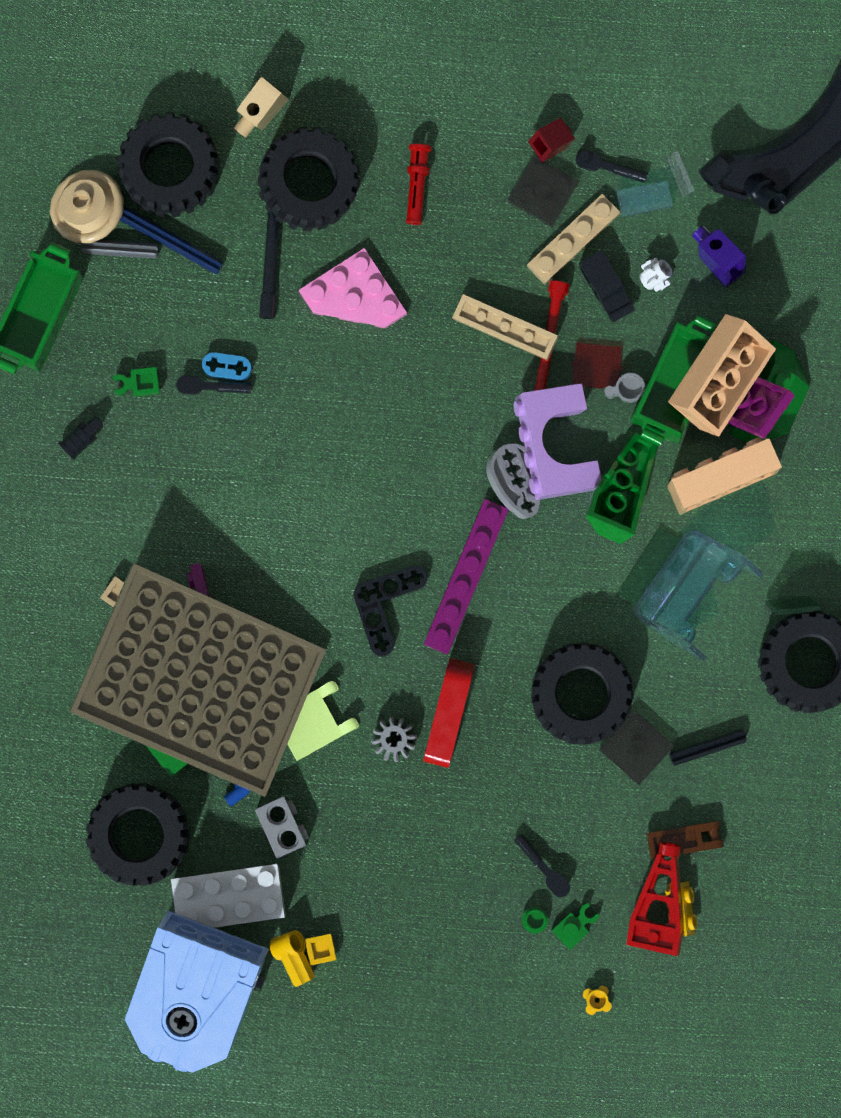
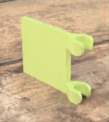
M335 681L326 683L309 693L306 697L287 743L296 761L359 727L355 718H351L338 726L323 698L339 689Z

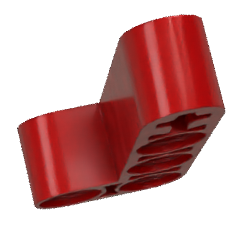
M449 658L423 762L449 768L475 664Z

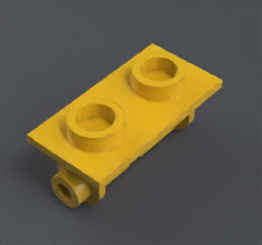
M689 881L681 882L683 936L685 935L686 937L696 935L695 930L698 923L697 917L693 914L692 903L694 902L693 889L689 886ZM671 883L667 884V889H665L666 895H669L671 892Z

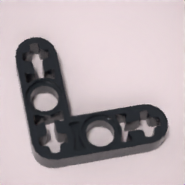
M412 566L363 582L355 588L354 599L370 648L376 656H388L394 648L393 638L381 603L424 588L427 583V573L422 567ZM416 571L418 575H423L419 585L409 582L406 583L408 589L402 590V582L398 577L399 575L403 574L404 580L411 578V572ZM388 579H393L398 583V590L393 594H388L383 589V584ZM379 583V591L383 596L382 598L378 599L377 593L371 595L368 602H365L363 598H358V595L362 593V588L372 591L375 590L373 584ZM372 612L378 613L382 619L380 625L370 627L366 622L368 614ZM385 627L386 633L382 632L381 635L384 641L390 642V645L386 646L387 651L382 652L380 648L375 649L374 647L378 643L376 634L371 637L369 632H377Z

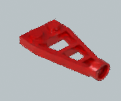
M660 842L658 854L630 918L626 945L673 956L680 955L684 931L679 871L680 845ZM664 856L671 857V860L664 859ZM659 874L669 875L671 878V892L669 895L654 891ZM654 900L664 901L669 907L670 919L666 925L651 922L647 919L648 909Z

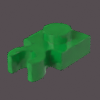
M157 367L130 370L131 377L129 378L121 374L113 376L114 381L124 382L123 388L114 390L115 395H125L129 390H133L134 397L160 394Z
M589 903L581 906L577 917L570 912L551 930L569 950L589 933L584 926L587 923H594L600 916L598 913L592 918L585 916V910L590 906Z

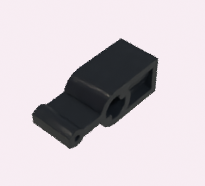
M603 250L579 262L578 267L612 323L635 311L634 305L624 291L619 277Z

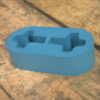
M209 353L202 361V368L205 374L212 378L244 381L252 373V366L249 360L242 356ZM213 359H217L218 364L225 365V368L218 367L215 369V372H211V368L207 366V363H212ZM239 362H242L247 371H242L241 375H237L236 370L229 369V366L236 367Z

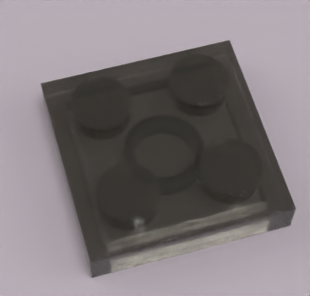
M534 156L507 202L552 228L578 186L579 181L546 162L542 163L539 158Z

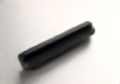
M739 729L673 751L669 756L672 764L676 766L745 743L747 739L743 729Z

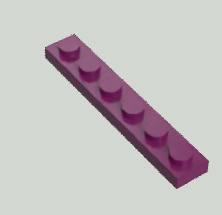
M484 499L426 637L425 646L446 655L449 654L508 513L507 508Z

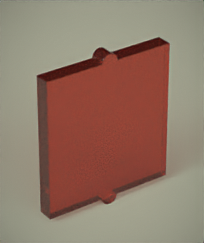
M576 343L575 359L571 364L574 367L572 385L582 383V387L598 389L616 386L619 372L622 371V366H620L622 347Z

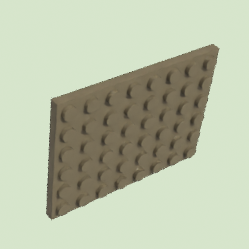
M133 563L69 712L264 797L271 785L326 649Z

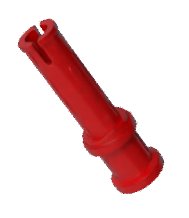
M410 144V166L407 167L410 182L405 223L422 225L425 177L430 173L428 156L429 152L432 151V147L424 144Z

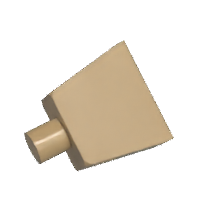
M261 77L238 107L237 111L243 117L235 125L234 129L245 138L255 126L262 131L289 99ZM259 108V113L254 116L255 109Z

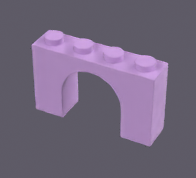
M582 383L524 392L515 398L516 401H514V412L520 420L519 437L525 445L524 462L526 467L530 469L531 478L529 486L531 493L535 494V499L541 500L594 491L601 481L598 460L572 465L561 464L548 455L542 441L543 429L548 420L577 415L587 409Z

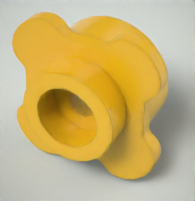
M600 986L594 990L587 988L583 991V997L587 1003L585 1010L588 1014L594 1015L602 1010L604 1012L610 1011L612 1004L608 1001L607 994L609 990L606 986ZM595 998H599L600 1001L596 1003Z

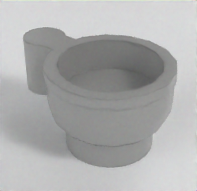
M627 373L618 379L616 386H607L604 392L608 399L619 396L622 401L634 403L642 398L645 391V383L639 375Z

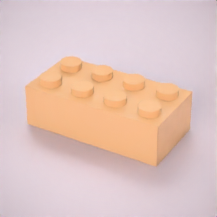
M725 314L668 402L699 430L719 437L776 348L747 321Z
M760 437L747 442L746 446L743 447L744 449L740 451L735 447L722 453L719 460L713 461L712 458L698 463V466L693 471L689 472L688 468L674 473L667 487L679 515L775 475L782 466L770 439L768 438L763 441Z

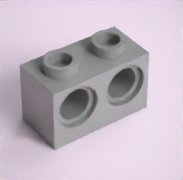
M283 796L255 809L277 859L307 846L305 840L309 836L304 825H298L294 818V815H297L298 812L292 799L287 801ZM275 807H282L285 811V818L281 822H275L271 819L270 813ZM286 831H292L296 835V842L290 847L285 846L281 840L283 833Z

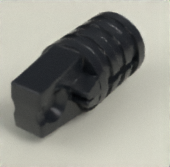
M94 417L87 425L81 421L58 444L75 460L78 454H81L89 444L91 445L97 439L94 433L103 423L97 417Z

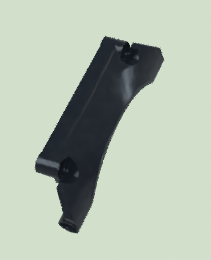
M841 66L821 100L808 115L789 131L766 144L754 148L721 150L698 171L708 187L714 192L742 201L751 197L754 203L769 214L774 215L779 213L790 201L841 158Z

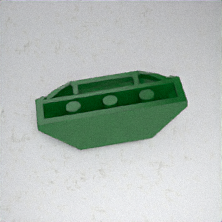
M771 340L770 344L776 350L758 377L790 390L795 396L765 439L761 438L762 441L789 433L810 387L795 351L775 340ZM733 425L728 433L744 443L759 438Z

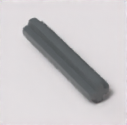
M98 240L93 243H81V252L93 255L156 259L159 247L154 243Z

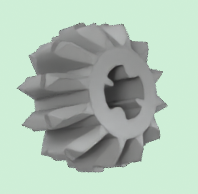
M389 717L390 726L387 727L384 721H380L379 724L384 731L381 732L378 729H374L373 733L381 736V738L373 739L371 743L373 745L382 744L381 747L375 750V753L378 755L385 749L386 753L383 758L385 761L389 759L390 753H394V762H398L399 752L402 753L404 758L409 757L408 753L404 750L405 747L410 750L415 749V746L407 743V740H415L416 735H406L413 727L408 725L405 729H402L401 727L404 724L403 718H400L398 726H394V718ZM392 732H396L397 737L400 735L402 741L397 742L396 747H391V743L387 744L386 738H390Z

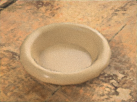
M81 170L68 176L58 185L51 199L50 216L54 228L63 238L75 243H93L105 238L116 228L123 214L124 198L120 185L110 175L98 170Z

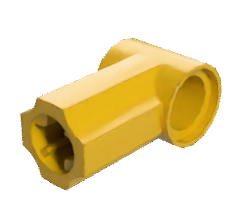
M294 930L270 940L271 954L276 960H282L293 986H300L315 977L303 952L305 950V940L299 931Z

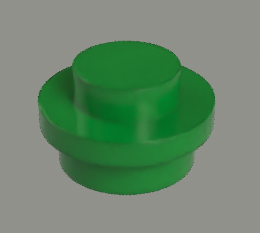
M530 907L522 915V925L530 933H540L548 925V915L542 908Z

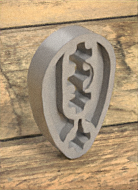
M506 444L490 455L486 465L487 477L494 492L506 508L517 517L528 519L538 512L540 500H536L535 494H532L530 490V469L526 467L524 462L526 449L519 444ZM511 454L512 459L508 462V460H503L502 456ZM510 465L511 467L516 466L517 471L514 472V475L512 472H507V468L510 467ZM520 478L522 483L513 485L512 480ZM524 502L529 503L531 506L528 511L521 508Z

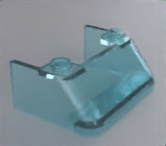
M690 531L682 537L635 605L634 612L642 622L674 645L704 661L706 656L692 644L696 636V629L688 622L691 615L716 579L724 583L731 582L738 577L743 569L759 578L762 577L763 573L742 553L699 531Z

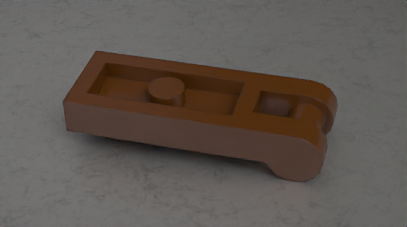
M720 821L646 833L650 859L656 858L660 842L680 845V855L724 847L723 839L720 840L718 830L721 829ZM708 831L709 842H702L701 832Z

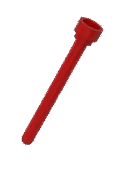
M549 281L548 292L550 293L551 304L546 331L556 334L561 302L565 300V296L569 293L570 284ZM552 353L548 361L540 358L535 391L546 389Z

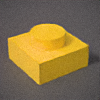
M332 934L305 939L310 966L337 960Z

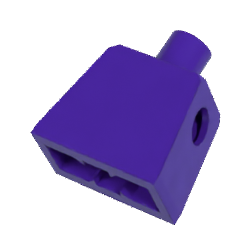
M701 226L693 233L692 237L699 243L700 259L725 288L729 287L746 273V256L721 230L717 229L711 234L705 226Z

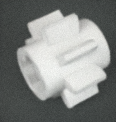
M654 258L641 265L644 271L640 274V280L647 289L652 290L654 288L657 292L671 284L668 278L672 276V269L665 260L661 259L658 261L657 258Z

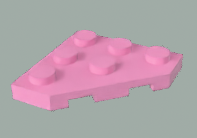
M365 248L299 290L300 295L312 313L317 315H326L341 320L375 325V327L387 328L407 315L406 310Z

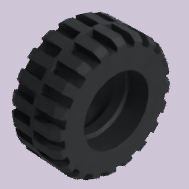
M166 112V116L159 117V114L156 113L151 115L152 119L147 122L143 118L137 122L138 127L135 130L131 128L127 132L128 138L126 141H122L120 146L121 155H118L119 174L127 193H129L131 199L136 204L142 206L143 210L149 213L151 211L156 212L157 216L165 217V214H171L172 217H180L181 212L186 211L187 214L194 212L195 206L198 204L199 206L204 205L207 202L206 197L208 195L212 196L215 190V182H218L220 175L218 171L220 167L219 158L208 131H204L199 122L196 120L192 122L189 116L183 114L180 117H176L174 112ZM170 143L186 147L193 157L194 166L191 174L185 181L175 186L163 187L149 180L145 172V161L155 148Z
M304 126L298 127L295 132L292 130L285 132L281 138H277L272 142L259 168V195L261 200L266 202V210L269 214L273 212L276 215L275 220L281 224L283 221L288 223V228L294 230L297 227L303 228V231H312L313 228L321 230L325 229L329 224H335L349 210L359 189L360 180L358 175L360 170L359 165H355L354 160L356 156L354 152L347 150L348 144L343 139L338 141L334 138L335 133L331 131L328 134L323 133L320 127L314 126L312 130H307V127ZM300 157H311L325 164L333 178L330 193L324 199L314 202L304 201L294 196L284 181L285 170L291 161Z
M807 610L792 614L777 623L765 636L764 643L761 644L759 650L761 652L758 659V667L761 670L760 678L765 683L766 691L769 695H773L777 699L776 702L780 705H785L795 712H822L841 703V622L838 621V617L832 614L826 615L823 611L808 612ZM805 637L818 638L824 641L832 650L835 658V668L829 680L824 684L816 687H806L795 682L789 675L786 668V655L791 645L799 639Z
M589 642L571 643L556 649L541 663L532 682L531 702L536 718L539 719L542 727L550 732L553 737L569 744L588 745L608 738L624 724L632 708L631 704L634 698V691H632L633 682L626 670L627 667L617 658L615 653L609 652L598 644L592 645ZM576 669L591 670L604 681L607 689V699L603 709L597 715L587 719L574 718L565 713L559 705L557 688L561 679L570 671Z
M131 783L119 788L116 787L98 801V805L95 809H92L89 815L91 818L89 824L87 823L86 825L88 837L86 844L90 849L92 861L98 865V869L103 874L125 885H148L168 877L183 862L182 859L189 848V821L182 809L183 807L170 793L156 786ZM135 809H143L153 813L159 819L163 828V841L160 848L151 857L143 860H133L124 856L117 849L113 838L114 827L118 819L126 812Z

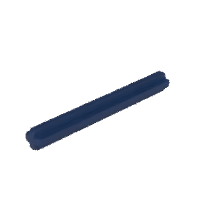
M123 206V214L120 221L214 274H218L222 269L223 262L220 259Z

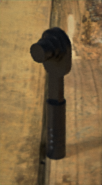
M582 150L576 155V164L582 169L597 171L600 168L643 183L646 182L648 173L602 161L597 153Z
M181 376L176 383L177 390L187 395H197L202 390L251 394V383L203 382L197 376Z
M523 834L519 835L514 840L531 862L544 873L547 887L557 897L567 896L570 892L569 882L561 873L552 872Z

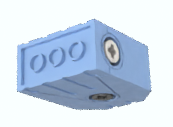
M167 911L157 927L125 1017V1021L141 1053L147 1055L153 1061L169 1063L175 1069L183 1072H195L226 1059L238 1035L269 949L180 916L174 912Z

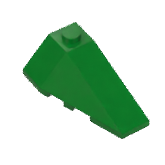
M637 433L632 435L592 492L586 513V518L598 535L619 544L635 535L658 446L641 438V435Z

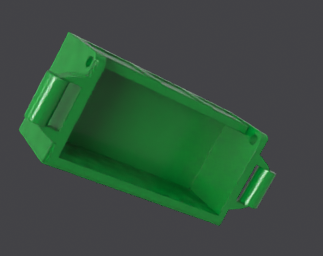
M51 242L49 247L41 254L31 251L29 256L32 260L29 259L0 322V355L19 364L0 357V369L15 375L17 370L24 365L37 372H41L83 281L81 273L70 267L71 250ZM50 252L66 259L65 264L47 257V253Z
M699 314L687 326L679 322L676 323L630 421L642 427L641 438L658 446L666 439L678 444L689 421L668 401L710 339V336L693 329V324L710 332H714L716 329V322Z

